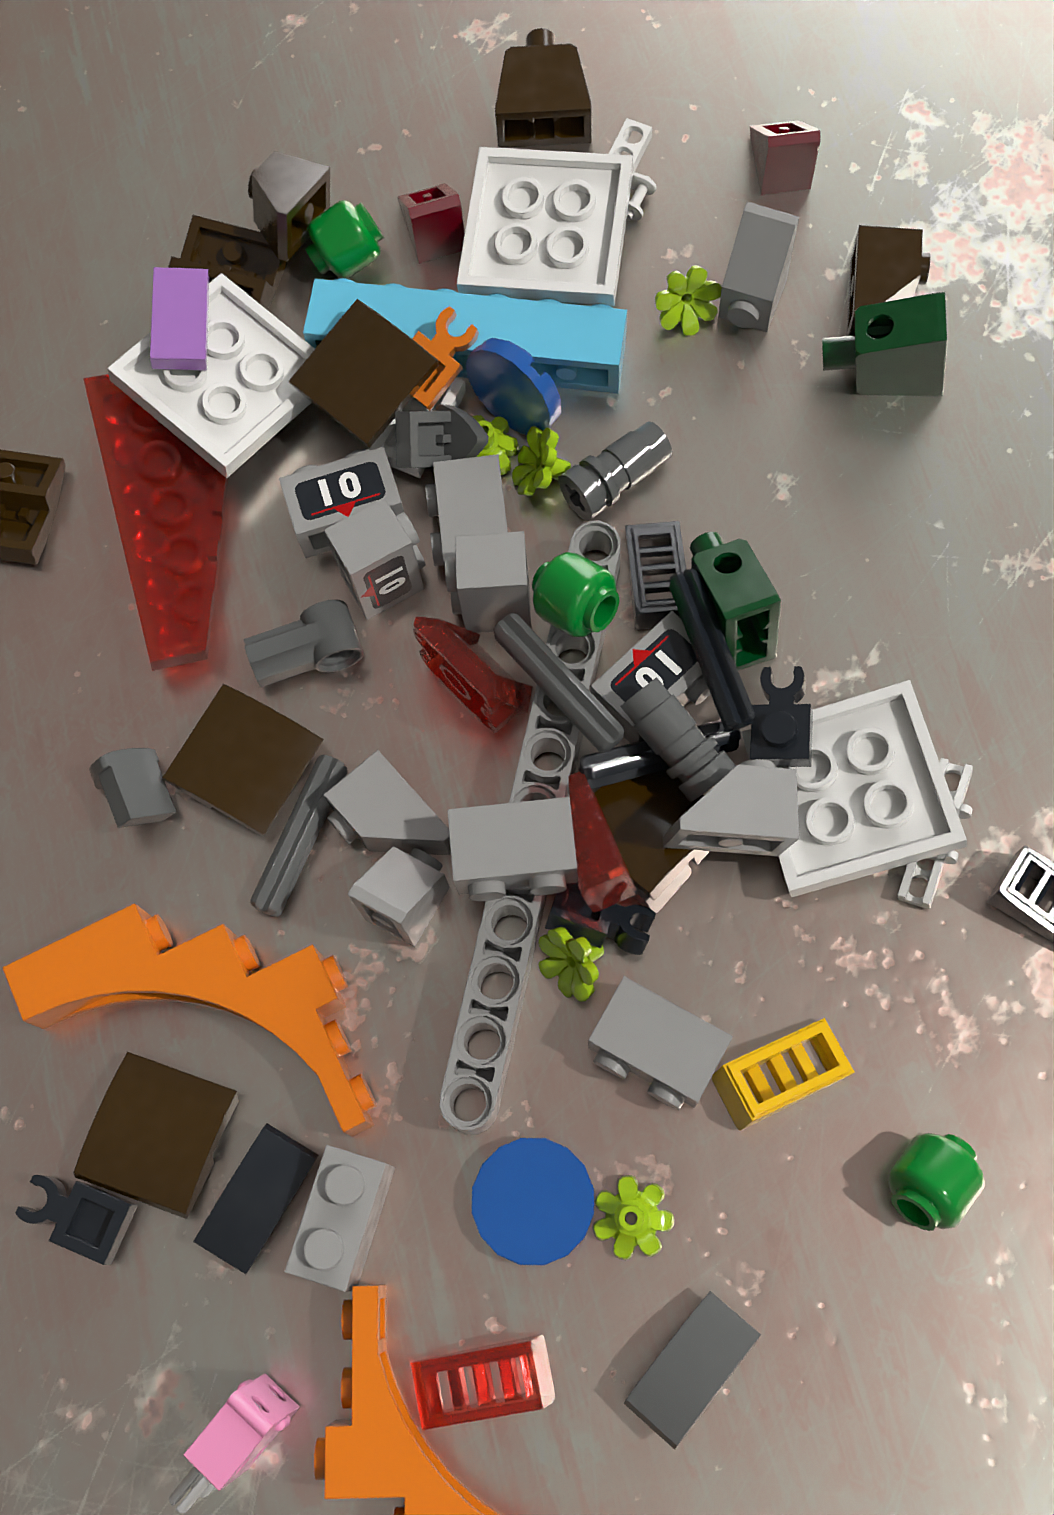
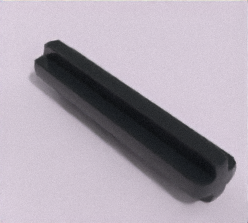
M687 569L675 573L670 577L669 589L723 727L727 731L744 728L753 723L755 712L700 574L695 569Z
M721 720L697 726L706 738L712 735L718 744L714 748L718 753L722 750L728 753L739 748V740H741L740 730L727 731L723 727ZM645 740L614 747L606 753L595 752L584 755L580 758L578 770L585 787L595 789L666 770L669 767L659 754L656 755Z

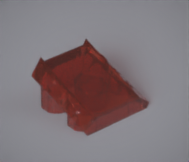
M418 616L415 618L413 633L419 644L423 647L419 651L420 657L439 681L479 722H482L492 732L497 733L516 715L528 713L533 686L518 682L511 677L478 644L480 634L438 618Z

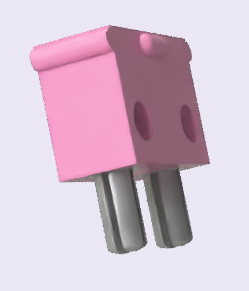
M266 1373L255 1380L248 1379L240 1383L225 1405L183 1454L194 1467L169 1496L170 1504L172 1506L177 1504L191 1487L192 1490L175 1509L180 1513H186L199 1497H208L214 1488L218 1491L222 1490L253 1465L276 1435L289 1426L290 1418L297 1412L300 1406Z

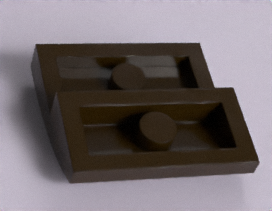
M192 215L180 258L171 256L168 268L208 269L209 283L222 273L268 310L280 284L287 261L276 257L259 231Z
M356 299L288 382L327 416L335 419L370 448L394 420L395 411H401L439 366V363L434 356L375 310Z
M0 450V560L38 564L49 537L60 499L66 467L63 458Z
M223 683L162 779L211 809L213 807L262 837L269 829L324 739L269 706Z
M666 770L603 786L572 815L574 836L653 901L659 897L690 861L698 865L710 852L663 847V836L704 796L701 795L696 800L689 802L677 787L681 781L677 777L671 780L665 772Z
M127 1052L89 1129L73 1172L75 1178L187 1219L214 1166L212 1154L239 1102L237 1091Z

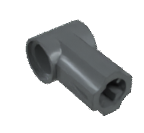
M326 600L316 603L302 612L300 620L244 639L246 654L260 687L313 669L326 673L343 670L353 666L363 657V650L347 604L342 600Z

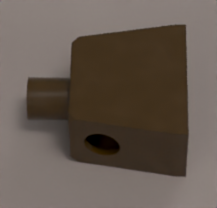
M538 28L532 30L526 37V46L510 47L505 51L495 105L498 148L592 143L591 99L577 47L571 43L556 44L554 33L548 29Z

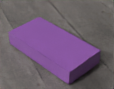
M154 267L150 344L152 369L207 370L208 269Z

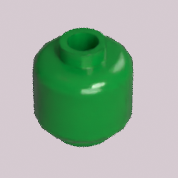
M346 200L338 201L308 224V235L312 243L305 250L322 275L331 270L338 278L349 279L380 256L381 249L378 242L384 236L361 202L354 206Z
M565 552L554 557L550 562H545L538 568L532 580V590L534 591L532 600L535 613L545 622L572 637H586L593 632L604 630L611 623L618 610L620 599L614 576L606 568L580 554Z
M932 1133L916 1136L892 1167L888 1176V1184L893 1194L891 1201L897 1212L912 1225L926 1231H933L935 1228H955L959 1225L985 1185L983 1172L976 1162L977 1155L974 1149L966 1141L952 1134H946L944 1137Z

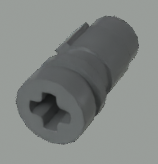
M648 421L635 431L628 432L606 447L597 457L589 455L580 461L579 465H574L558 477L560 490L573 511L583 520L589 521L604 511L606 506L609 507L617 502L620 498V492L625 489L628 490L653 473L663 462L671 458L673 453L671 444L660 427Z
M657 677L620 706L635 724L633 727L656 755L659 754L669 768L665 772L671 780L677 777L681 781L677 787L689 802L699 798L736 767L724 750L719 753L715 750L714 747L718 744L712 735L706 738L695 725L696 721L675 695H671Z

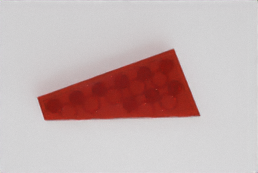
M109 374L83 378L152 671L208 659L228 478L113 384L109 379Z

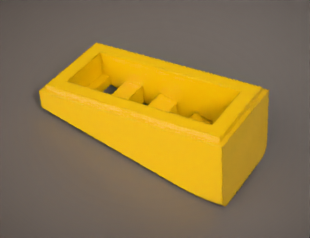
M823 1018L722 1065L712 1075V1081L735 1126L741 1131L843 1080L855 1072L826 1019ZM810 1041L826 1070L825 1073L820 1075L817 1073L802 1044ZM788 1052L804 1083L797 1084L782 1054ZM766 1063L781 1094L774 1095L760 1065ZM743 1074H744V1076H745V1078H746V1080H747V1082H748V1084H749V1086H750L752 1092L750 1091V1089H749V1087H748V1085H747V1083H746V1081H745V1079H744V1077H743Z

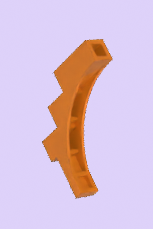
M134 903L2 967L23 1021L41 1029H46L86 1011L112 1004L135 1001H179L201 1004L230 1012L271 1032L305 1061L318 1075L343 1133L353 1137L374 1126L368 1113L369 1110L377 1107L371 1090L361 1073L352 1077L343 1056L350 1053L351 1048L337 1019H334L327 1023L326 1017L346 1008L339 991L347 988L348 983L334 955L324 959L323 955L313 944L253 974L252 970L259 967L260 963L245 934L237 938L236 934L224 924H221L166 951L167 948L173 946V942L163 920L158 914L151 917L150 914Z
M386 1284L352 1286V1299H344L341 1316L343 1340H352V1367H344L342 1371L341 1403L343 1409H352V1419L333 1421L325 1427V1437H318L315 1443L314 1474L316 1480H325V1499L405 1497V1507H395L394 1515H500L478 1499L448 1470L431 1449L411 1417L397 1386L386 1351Z

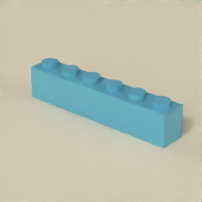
M344 278L335 280L314 279L303 335L305 341L315 349L356 299L375 310L410 338H413L420 331L430 340L436 334V320L439 314L450 306L457 314L454 321L448 327V333L451 336H462L471 324L479 332L478 338L472 347L465 351L456 352L452 357L463 368L457 377L467 378L466 361L470 353L477 346H480L487 339L497 338L511 341L532 355L531 357L535 359L530 366L540 376L546 371L554 380L556 387L619 394L626 345V309H616L605 304H594L591 306L565 304L554 299H541L539 301L515 299L502 294H489L487 296L464 294L445 288L435 291L414 289L395 283L386 285L364 284Z

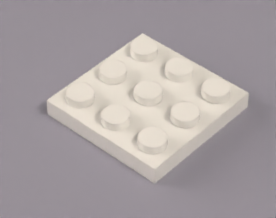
M479 147L457 278L459 293L485 296L489 294H502L515 299L535 301L554 299L563 303L615 306L633 176V155Z
M221 273L209 283L207 370L152 369L150 361L151 332L107 368L109 379L113 384L228 478L312 403L291 386L288 381L315 348Z
M910 680L813 709L811 767H775L796 769L799 840L779 855L791 897L967 847V839ZM751 729L741 732L749 760Z

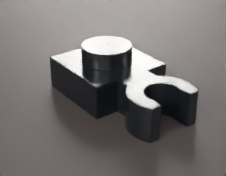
M794 666L793 682L785 688L774 686V676L771 667L763 668L760 675V683L769 704L752 705L755 718L751 724L750 760H768L773 762L775 767H811L813 711L811 704H796L804 697L807 688L804 671L801 666Z
M578 877L577 883H567L565 891L556 893L545 925L546 929L566 928L573 939L585 937L590 945L600 949L605 938L608 937L614 939L615 943L625 952L634 955L643 954L650 939V935L644 932L648 933L656 916L653 910L642 905H629L627 907L618 905L616 901L619 891Z
M33 1175L30 1183L42 1187L46 1191L47 1202L39 1211L30 1207L18 1206L15 1212L18 1218L31 1224L56 1223L49 1238L50 1242L102 1265H111L138 1205L81 1181L75 1182L68 1196L65 1187L58 1179L51 1176Z

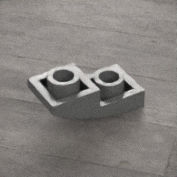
M710 1291L626 1398L624 1404L675 1450L713 1402L722 1386L755 1346L761 1334Z

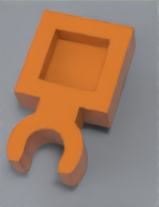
M450 306L439 314L436 320V334L432 340L428 339L420 331L412 338L434 356L439 363V366L413 396L416 401L429 411L463 369L461 364L452 358L456 352L465 351L472 347L479 334L478 329L471 324L462 336H451L448 333V327L454 321L457 314Z

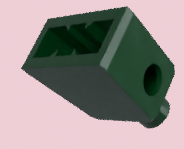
M945 292L858 307L855 310V335L822 338L823 371L856 368V390L861 395L943 396L947 350Z
M713 531L699 535L690 544V551L693 555L691 558V569L697 570L700 574L738 671L776 658L781 599L747 540L736 539L724 544L720 534Z

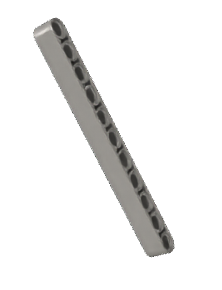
M590 521L582 524L574 531L568 552L577 553L581 556L591 550L605 552L608 555L605 559L593 562L606 568L614 576L617 585L620 572L621 540L617 530L610 524L602 521ZM551 625L546 645L558 658L562 652L568 649H578L587 655L581 662L575 664L562 662L590 691V686L596 679L607 627L600 632H593L586 637H572ZM538 685L536 686L509 803L569 797L583 734L567 716H554L546 710L547 706L553 701ZM545 752H554L564 759L558 768L551 771H544L533 764L534 760ZM530 887L505 890V897L485 902L440 1094V1109L444 1119L454 1129L464 1134L477 1135L487 1131L494 1124L499 1113L547 895L531 894ZM507 915H517L527 923L524 933L514 940H504L494 933L497 922ZM493 972H504L514 979L511 992L500 999H490L481 992L483 980ZM482 1029L496 1032L500 1037V1046L492 1057L476 1059L469 1055L468 1042L475 1032ZM466 1089L480 1090L486 1097V1107L483 1114L478 1119L472 1121H462L456 1117L454 1112L456 1097Z

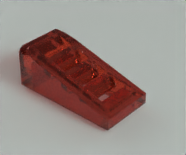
M580 771L568 776L578 883L582 897L593 912H597L636 895L634 891L637 889L596 795L585 775H581Z
M543 1335L421 1359L411 1363L422 1430L541 1410L555 1401V1390ZM520 1357L526 1387L525 1393H521L515 1359ZM498 1361L504 1397L497 1399L490 1369V1362ZM464 1367H472L478 1403L470 1404ZM447 1370L453 1408L444 1410L438 1372Z

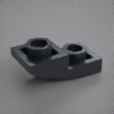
M266 1123L193 1242L242 1273L247 1274L319 1155Z

